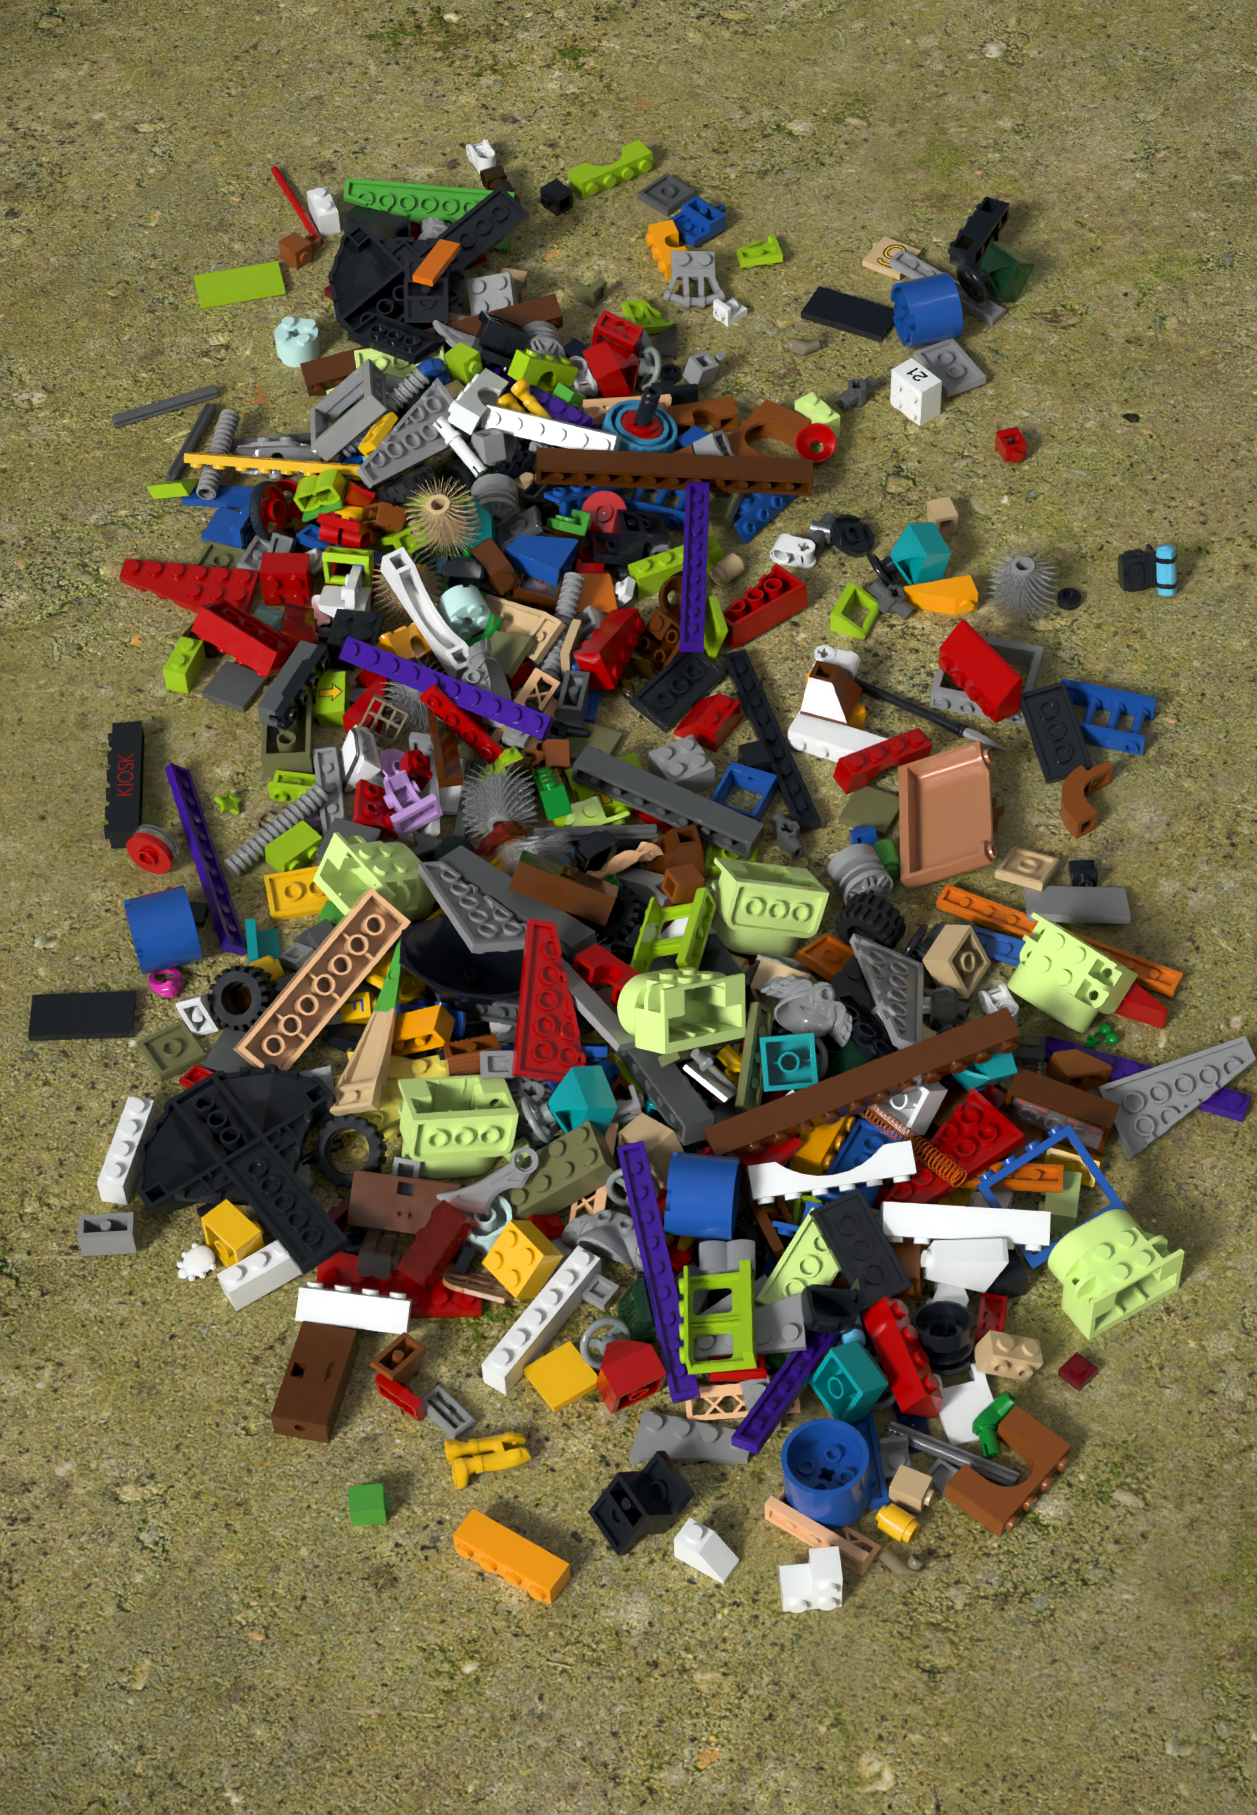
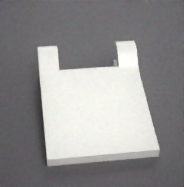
M709 1053L710 1058L712 1060H715L716 1056L712 1053ZM695 1060L684 1066L683 1069L724 1103L734 1097L736 1098L737 1094L709 1069L705 1071L700 1070L699 1064Z
M976 1363L970 1364L971 1370H969V1375L972 1381L943 1389L940 1375L933 1374L939 1381V1389L943 1396L939 1417L949 1444L954 1446L980 1441L979 1437L972 1433V1423L978 1414L994 1400L985 1373L977 1372Z

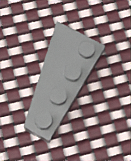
M802 1293L755 1308L756 1355L807 1350L805 1321L801 1305ZM731 1334L699 1336L694 1340L695 1361L708 1360L709 1357L733 1356V1336Z
M644 1410L629 1457V1463L640 1464V1461H650L657 1451H666L672 1461H683V1464H695V1461H709L710 1464H748L751 1452L732 1446L731 1437L736 1431L734 1429Z

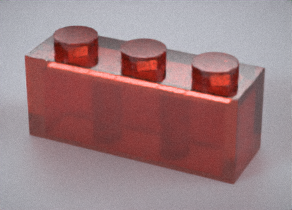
M443 1199L432 1210L431 1218L425 1227H422L417 1232L415 1241L410 1249L401 1255L397 1269L422 1287L431 1291L477 1222Z

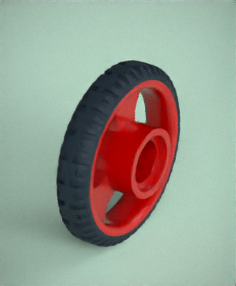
M273 481L258 483L252 491L249 503L252 527L259 538L271 541L273 532H276V529L285 527L288 521V506L285 495L280 486ZM275 522L274 529L271 532L267 531L268 523Z

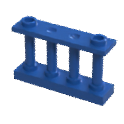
M637 488L631 500L622 498L627 510L662 513L667 528L684 532L686 490ZM618 489L611 492L616 493L620 496L623 489ZM646 490L659 492L653 505L641 502ZM668 494L681 497L675 509L662 507Z
M1061 678L1060 682H1065L1072 705L1087 707L1083 721L1078 722L1085 744L1143 756L1146 736L1140 735L1144 719L1151 721L1154 719L1157 697ZM1096 709L1111 712L1106 727L1092 725ZM1120 714L1135 717L1130 732L1116 730Z

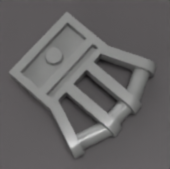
M671 250V280L665 291L663 301H672L682 305L683 308H689V306L704 308L707 305L713 304L715 299L725 302V295L715 278L714 251ZM677 280H682L683 296L672 292ZM689 280L697 281L698 297H690ZM704 281H709L714 294L705 297Z

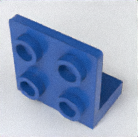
M250 499L246 506L242 507L241 511L219 507L201 535L202 541L209 542L210 540L244 549L255 532L249 515Z

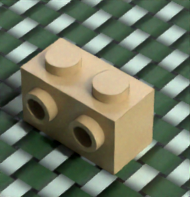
M989 1330L974 1347L977 1372L1027 1381L1043 1365L1040 1341L1038 1339Z

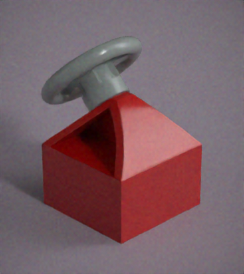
M605 340L582 351L603 398L633 397L636 385L644 391V388L651 386V383H656L659 379L661 356L655 347H646L636 357V355L625 348ZM650 353L654 356L655 367L651 363ZM653 374L651 380L647 384H644V381L647 378V376Z
M616 1317L600 1318L590 1324L581 1337V1356L589 1366L600 1369L596 1387L611 1415L661 1391L667 1376L661 1361L651 1344L632 1340L631 1330L623 1320ZM606 1325H614L608 1334L602 1335L600 1338L591 1337L597 1329ZM622 1332L624 1339H617L618 1335ZM588 1347H597L603 1356L602 1361L595 1360L590 1355Z

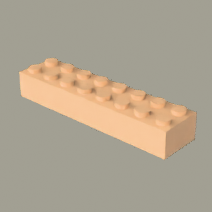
M372 888L366 890L233 1050L256 1069L264 1068L265 1064H274L278 1066V1069L288 1071L411 921Z

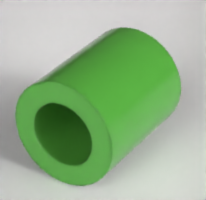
M889 839L876 842L872 847L892 879L900 874V857L895 842Z

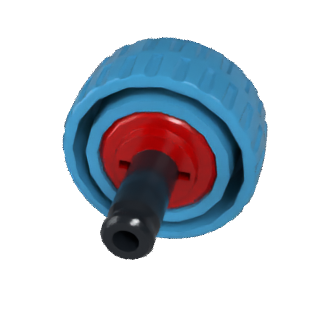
M654 386L644 388L641 400H626L612 406L605 416L601 431L622 435L619 451L673 453L678 437L675 421L665 410L658 406L661 391Z

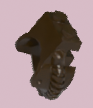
M630 658L616 688H618L624 698L630 701L638 692L634 690L633 683L628 679L639 675V679L651 681L658 673L653 668L650 660Z

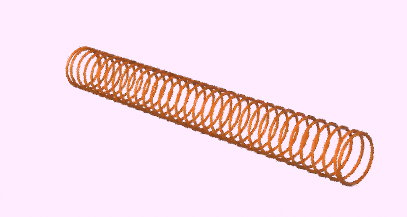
M877 1105L872 1110L873 1112L876 1108L881 1107L879 1114L876 1117L874 1116L872 1120H870L871 1114L867 1117L868 1110L866 1114H863V1112L862 1114L859 1113L896 1143V1140L900 1141L905 1135L907 1129H910V1132L906 1134L908 1137L911 1132H914L911 1131V1128H907V1125H904L903 1122H900L899 1119L893 1121L888 1130L885 1131L887 1123L890 1120L892 1121L893 1118L896 1119V1117L889 1114L881 1105ZM888 1112V1115L884 1117L881 1124L875 1125L874 1119H876L878 1116L880 1118L883 1114L885 1115V1113ZM900 1123L903 1124L895 1136L892 1137V1133L888 1134L889 1130L893 1127L895 1129L897 1126L899 1127ZM906 1126V1129L901 1133L899 1139H896V1136L899 1135L900 1132L903 1130V1127ZM914 1132L908 1139V1141L910 1139L911 1141L913 1140L911 1144L916 1139L921 1138L913 1150L914 1157L925 1163L928 1168L936 1172L937 1175H940L941 1178L953 1187L960 1186L967 1176V1171L959 1168V1165H956L947 1156H945L947 1160L942 1164L940 1170L937 1171L940 1161L934 1168L933 1164L938 1161L940 1155L944 1156V1154H941V1151H937V1148H933V1145H930L929 1142H926L925 1139H922L921 1136ZM922 1140L925 1141V1143L923 1144V1148L925 1147V1144L928 1143L929 1146H932V1151L933 1149H936V1152L932 1154L928 1162H925V1160L931 1155L932 1151L930 1152V1154L928 1152L924 1159H922V1156L928 1151L929 1146H927L924 1149L921 1156H918V1153L922 1151L921 1147L919 1148L918 1152L914 1154V1151L920 1146ZM940 1152L933 1163L929 1165V1162L935 1157L936 1153ZM950 1160L951 1163L949 1164V1168L951 1167L952 1163H954L955 1166L952 1167L948 1175L944 1177V1173L949 1170L948 1166L945 1168L943 1173L940 1174V1172L946 1166L947 1162ZM958 1166V1169L954 1172L952 1177L948 1179V1176L954 1171L955 1167ZM963 1171H965V1178L958 1185H953L957 1181H954L956 1176L962 1172L961 1177Z

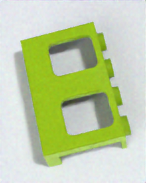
M469 495L460 496L456 501H460L467 496L469 498ZM471 499L465 500V501H463L462 503H460L459 505H463V506H464L465 503H466V502L468 503L469 501H471ZM411 518L408 519L406 526L401 531L379 535L376 544H374L375 548L381 549L383 556L401 547H404L409 554L420 549L419 545L430 539V537L428 539L423 538L428 533L421 534L415 538L411 536L414 530L411 532V529L417 525H422L424 522H416L414 525L410 526L409 524L408 526ZM421 527L419 530L416 529L415 532H422L425 528ZM423 538V539H422V540H423L422 542H421V541H420V542L417 541V543H416V541L414 542L415 539Z
M707 887L696 890L693 903L661 908L655 897L650 898L643 925L640 928L637 945L634 948L633 958L629 964L630 967L641 974L647 973L654 958L678 954L676 959L679 967L678 970L680 968L692 967L698 971L717 906ZM689 917L683 936L659 940L662 926L666 921Z
M739 1260V1272L690 1277L688 1266H683L684 1277L679 1278L680 1294L684 1295V1300H679L680 1316L684 1317V1323H679V1333L681 1341L684 1340V1346L679 1347L681 1364L686 1363L688 1374L757 1368L755 1280L751 1260ZM730 1288L732 1290V1310L730 1312L699 1316L694 1314L693 1296L695 1292ZM719 1334H731L733 1336V1356L731 1358L702 1362L694 1360L695 1338Z

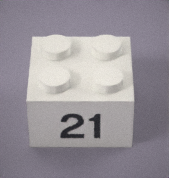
M913 358L891 370L890 404L894 408L901 411L919 426L940 415L942 380Z

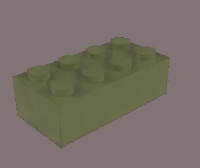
M270 686L263 687V697ZM313 690L309 695L306 705H302L296 720L291 722L287 730L262 723L261 761L264 777H274L276 770L313 774V704H315Z
M587 1121L536 1151L539 1158L538 1166L530 1174L522 1188L504 1190V1193L511 1206L513 1217L516 1220H528L531 1215H553L604 1186L609 1175L617 1170L604 1134L590 1121ZM530 1155L517 1162L520 1168L525 1169L530 1166Z

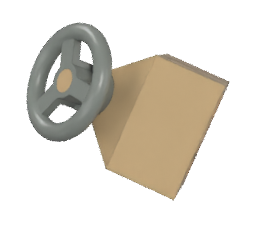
M641 1113L618 1132V1146L644 1140L656 1197L658 1198L660 1188H667L671 1155L674 1152H684L674 1130ZM620 1168L609 1175L606 1181V1192L613 1202L622 1207L630 1208L628 1197L626 1196V1199H624L614 1190V1183L616 1182L624 1187L626 1192L623 1173Z

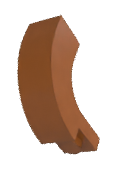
M1108 761L1095 765L1088 771L1080 765L1068 775L1063 784L1060 815L1066 829L1075 839L1097 828L1098 812L1088 803L1086 797L1111 784L1113 766Z

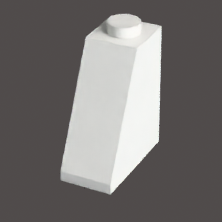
M1002 1238L934 1240L928 1249L922 1252L920 1258L924 1279L982 1293L986 1292L1009 1263L1007 1239Z

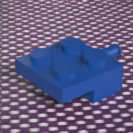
M695 196L682 204L681 212L668 219H673L679 232V237L694 248L726 229V215L723 214L725 212L724 205L719 204L717 207H713L699 196Z

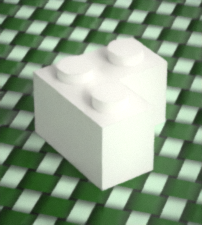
M839 1546L809 1549V1563L779 1566V1584L783 1612L801 1613L809 1609L827 1611L836 1607H842L843 1576Z

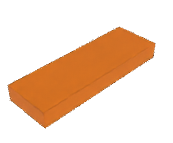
M440 239L412 275L413 282L433 287L460 251V243Z

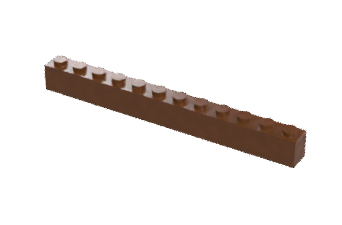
M555 294L488 312L519 324L522 327L534 321H546L553 324L557 329L563 327V315ZM475 315L444 325L476 337L481 321L478 319L479 315ZM434 327L424 329L425 331L439 335ZM444 340L443 348L445 354L452 347ZM363 346L301 363V372L309 397L321 396L326 393V390L338 386L357 369L354 351L369 349V347Z
M537 447L535 484L686 490V482H710V492L811 496L814 484L813 460L548 447Z
M1005 1007L703 1129L705 1140L712 1155L742 1158L747 1155L754 1156L760 1154L766 1147L774 1144L776 1146L785 1144L791 1137L799 1134L807 1135L813 1132L816 1127L824 1124L832 1125L843 1116L859 1114L866 1107L873 1104H884L891 1097L898 1094H909L920 1085L925 1083L934 1084L945 1075L950 1073L959 1074L970 1065L986 1063L993 1056L1000 1053H1011L1017 1049V1046H1020V1033L1008 1008Z

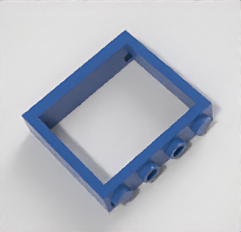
M1059 1124L1047 1132L1050 1136L1047 1140L1041 1143L1039 1139H1036L1024 1147L1027 1153L1017 1158L1014 1154L1001 1162L1004 1168L996 1173L992 1169L978 1178L981 1183L976 1186L990 1208L1003 1209L989 1187L1067 1137L1111 1203L1070 1231L1106 1211L1117 1208L1125 1209V1206L1070 1124L1065 1128L1062 1124ZM1070 1231L1035 1254L1031 1251H1025V1245L1015 1246L1029 1267L1034 1269L1049 1258L1054 1246Z

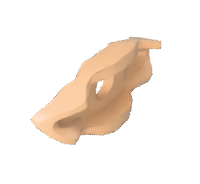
M641 842L635 851H623L612 857L601 870L587 871L586 874L604 880L607 876L617 875L638 862L652 861L656 856L664 854L659 846L649 842Z

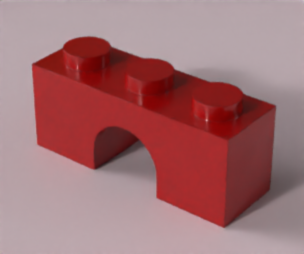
M597 943L581 951L574 958L573 969L590 988L598 984L613 986L610 1003L616 1007L625 984L634 976L641 974Z

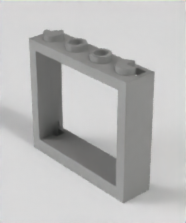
M369 358L310 409L311 450L326 462L387 410L384 373ZM364 394L363 399L329 427L331 421Z
M980 635L1008 664L1030 668L1023 693L1035 690L1043 663L1044 647ZM938 666L931 689L930 707L991 719L985 716L982 709L969 699L966 692L943 688L942 684L946 672H943ZM1021 708L1020 712L1002 720L1025 725Z

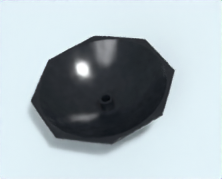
M444 914L402 930L399 964L414 978L446 1000L496 1006L520 995L524 949L510 950L508 952H485L483 954L471 953L447 915Z

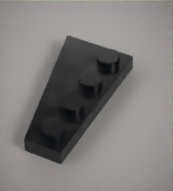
M851 991L835 994V1001L841 1002L846 1008V1013L852 1016L851 1037L868 1062L899 1050L892 1044L886 1028Z

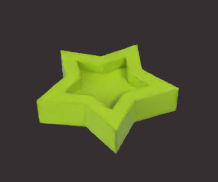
M228 789L224 795H217L214 798L221 807V814L230 812L238 815L240 813L238 803L242 799L233 796Z

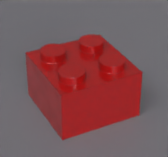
M263 552L259 574L264 605L311 607L314 581L310 554Z

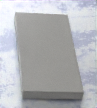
M1046 886L1041 892L1023 887L1027 921L1039 922L1031 917L1034 912L1053 922L1130 924L1131 914L1125 888Z

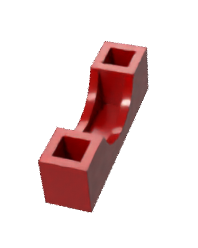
M920 727L839 758L833 778L847 795L866 787L877 774L886 768L894 765H905L929 757L933 744Z

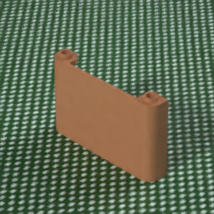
M980 740L898 766L900 880L908 890L994 864V858H997L993 836L990 764L993 762V756L990 749H986Z

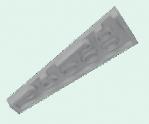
M438 377L356 471L369 490L452 448L450 445L447 446L445 444V439L433 426V423H438L436 420L442 416H445L446 420H448L451 414L448 412V409L454 401ZM451 424L455 431L461 433L460 437L464 441L472 437V434L470 435Z
M443 861L418 862L417 870L420 877L471 953L483 954L485 952H508L510 950L524 949L526 923L519 924L516 922L510 911L490 896L486 895L483 897L480 895L478 887L474 884L467 885L461 880L462 875Z
M854 933L849 942L892 1044L901 1050L921 1042L924 964Z
M1246 1036L1098 1087L1097 1092L1100 1097L1120 1104L1113 1128L1128 1162L1255 1063L1256 1057Z

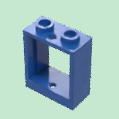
M731 761L711 800L761 822L777 793V775ZM733 786L762 795L753 813L724 805Z

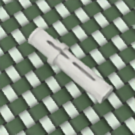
M445 416L437 419L438 423L434 422L433 426L443 436L445 444L452 447L476 478L484 474L483 471L486 472L488 468L484 466L460 437L461 433L455 431Z

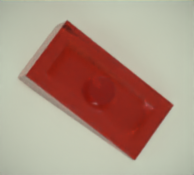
M500 821L473 853L477 856H492L503 850L502 848H506L503 846L508 847V845L504 844L512 845L511 843H515V841L525 837L526 833L518 821Z

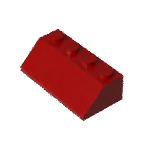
M226 599L200 606L191 629L192 632L198 635L200 640L212 643L217 647L218 651L233 656L239 664L249 666L255 670L257 675L265 678L279 674L298 643Z
M965 619L961 620L940 646L938 665L943 672H946L953 679L956 686L961 687L967 693L969 699L982 709L985 716L998 723L1020 712L1022 677Z
M885 1296L862 1312L861 1317L902 1413L936 1418L939 1416L943 1402L939 1381L932 1373L929 1358L918 1340L919 1334L908 1316L907 1306L902 1300Z

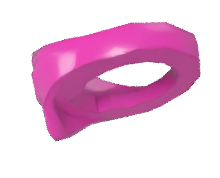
M175 968L152 972L149 975L150 988L163 997L173 999L182 988L183 977L180 971ZM164 973L174 975L173 979L166 982L157 981L155 978Z

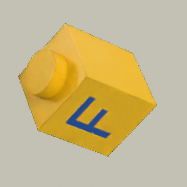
M369 991L351 994L340 1007L341 1022L355 1026L367 1025L377 999Z

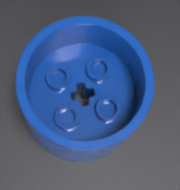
M945 272L893 284L891 289V301L895 302L893 321L902 345L907 344V349L956 339L961 336L963 330L961 301L955 282L950 274Z
M184 885L123 900L142 975L203 960L194 918Z
M674 1152L671 1155L666 1188V1207L668 1209L665 1208L664 1218L666 1235L733 1240L740 1189L741 1165L739 1157Z
M831 1418L811 1420L794 1429L785 1440L781 1451V1465L787 1505L829 1530H837L853 1524L865 1513V1508L869 1503L872 1493L869 1450L864 1437L850 1424Z

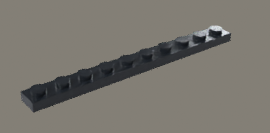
M746 650L723 654L724 666L757 741L762 740L771 759V774L777 775V787L791 820L798 823L800 833L821 828V819Z

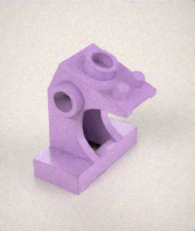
M405 769L403 771L397 770L392 777L386 776L384 778L383 784L386 795L383 796V799L389 809L394 808L397 812L390 816V819L399 838L410 834L443 815L434 793L423 799L419 798L418 794L421 793L419 787L414 780H409Z

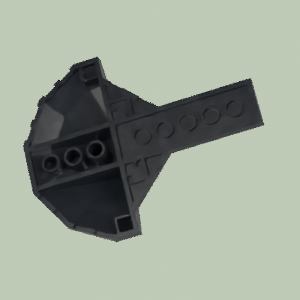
M500 185L437 238L416 240L414 237H396V239L383 238V236H374L361 222L357 223L341 237L332 270L328 275L337 322L347 332H350L375 313L404 323L405 258L427 257L440 239L460 243V251L450 263L449 313L453 312L463 315L465 271L530 218V214ZM406 323L422 330L434 327L433 323Z
M265 1064L264 1068L249 1070L248 1067H243L238 1072L224 1073L221 1070L212 1073L168 1100L163 1106L164 1112L159 1120H154L151 1125L152 1131L146 1140L142 1139L140 1142V1163L137 1170L139 1180L136 1186L138 1196L152 1215L180 1210L197 1203L220 1204L225 1199L233 1205L250 1206L303 1275L350 1246L347 1237L296 1175L308 1134L337 1102L335 1095L320 1077L313 1075L311 1078L300 1075L299 1071L293 1069L290 1072L278 1069V1066L274 1064Z

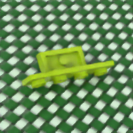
M597 795L571 804L573 813L553 819L555 827L626 825V821L629 820L631 814L629 811H625L606 818ZM572 841L571 843H566L567 845L577 843L579 841Z

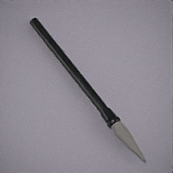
M856 677L854 678V681L862 688L863 692L948 729L949 732L958 735L959 738L965 737L972 742L980 740L984 746L1004 752L1008 751L978 731L969 729L966 724L962 725V723L954 720L951 721Z

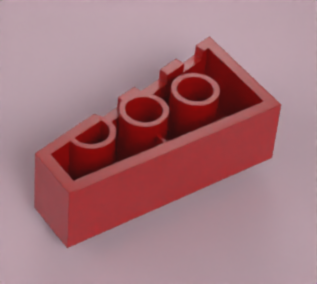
M776 563L771 567V572L768 575L764 574L758 579L759 583L754 588L749 587L744 592V597L740 600L736 599L722 611L728 627L724 642L735 649L808 607L806 584Z
M638 608L611 610L601 621L600 628L594 629L591 633L592 637L581 644L582 649L576 650L573 653L580 671L590 672L589 690L616 688L645 629V621L641 617Z

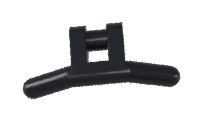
M531 702L526 704V707L543 713L535 704ZM554 720L547 739L566 740V736L588 738L591 732L588 729L567 726Z

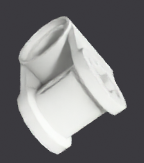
M487 139L482 140L478 144L466 145L468 159L473 163L479 174L480 170L496 166L495 151Z
M579 356L571 357V364L579 368L572 388L584 396L590 395L595 397L598 388L587 362Z
M784 533L775 542L770 551V557L778 564L796 567L801 570H810L816 565V558L813 555L815 543L809 539Z
M828 645L818 646L814 650L816 661L840 666L854 680L861 663L859 655L852 651H844Z
M1004 983L999 984L998 988L978 992L979 1003L987 1015L1007 1007L1016 1027H1018L1019 1006Z

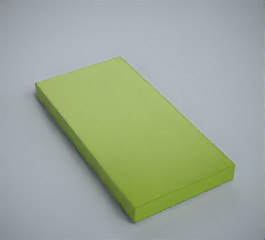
M278 261L194 275L201 309L286 294Z

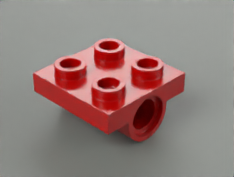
M329 511L328 515L319 513L317 522L321 524L319 529L321 541L339 546L343 545L346 548L366 550L370 543L376 544L378 535L371 531L372 527L362 524L363 521L353 517H349V520L342 518V515Z
M360 779L356 783L353 822L381 829V838L386 835L397 839L399 836L396 834L390 816L397 812L394 808L389 809L383 799V796L386 795L385 789Z

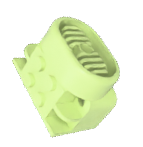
M334 832L313 879L344 915H346L361 895L370 888L375 890L411 922L425 919L432 912L436 902L435 897L418 873V862L422 861L409 847L401 842H366L359 835L351 836L346 841L339 832Z
M715 857L714 863L722 872L720 879L713 880L711 885L716 892L714 901L717 905L711 925L717 931V936L726 949L758 956L760 953L776 954L779 957H790L796 952L800 938H810L817 933L829 892L807 869Z
M1033 912L1031 917L1039 922L1030 936L1026 934L1023 936L1022 939L1026 943L1020 952V963L1009 979L1007 986L1015 994L1077 1032L1084 1033L1098 1012L1111 1014L1119 1007L1138 974L1057 923Z
M692 967L680 968V970L663 969L638 974L625 984L620 993L617 1005L619 1021L626 1032L635 1036V1047L661 1054H669L744 1038L746 1034L745 974L740 973L726 976L721 972L697 971L696 968Z
M481 1075L398 1080L403 1099L398 1104V1112L401 1117L399 1128L403 1138L401 1156L402 1158L422 1162L423 1177L442 1179L478 1176L492 1168L496 1157L503 1156L512 1149L519 1113L505 1079H481Z
M1117 1208L1106 1211L1070 1231L1054 1246L1048 1258L1050 1271L1063 1285L1061 1307L1088 1340L1179 1288L1185 1252L1179 1249L1171 1254L1167 1250L1168 1241L1163 1235L1155 1236L1152 1233L1144 1232L1124 1209Z

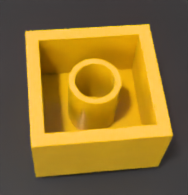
M227 1199L201 1217L207 1246L213 1250L215 1256L228 1268L266 1247L263 1242L262 1235L264 1232L261 1226L256 1221L251 1222L240 1206H234Z
M510 1220L482 1264L515 1299L536 1298L564 1255L530 1220Z

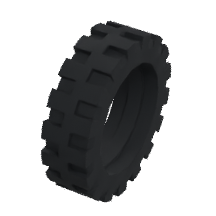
M426 465L389 481L377 489L375 493L379 502H386L394 506L424 492L423 490L429 489L427 483L431 488L438 481L431 466Z
M340 1116L336 1120L327 1122V1126L321 1128L318 1132V1140L315 1139L313 1146L316 1147L315 1152H313V1159L317 1162L315 1166L318 1172H322V1177L326 1181H330L335 1186L352 1188L353 1174L340 1172L331 1159V1148L334 1140L341 1132L351 1129L361 1132L369 1144V1157L366 1165L361 1170L382 1172V1164H385L387 1159L385 1157L387 1144H384V1135L378 1131V1127L374 1123L357 1116Z

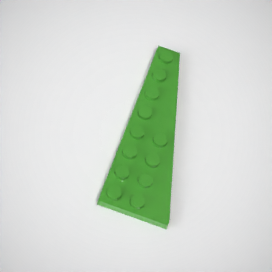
M346 178L344 201L407 218L411 223L420 225L423 219L429 217L438 218L449 228L494 190ZM508 192L515 199V192ZM510 235L493 249L508 253Z

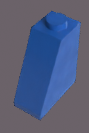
M517 535L513 542L507 544L504 555L507 556V560L513 569L557 587L577 556L579 540Z

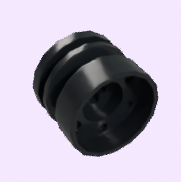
M935 1301L925 1304L916 1311L913 1316V1327L917 1330L919 1334L918 1340L929 1358L932 1373L940 1376H951L961 1373L970 1367L974 1360L972 1316L968 1309L956 1302Z

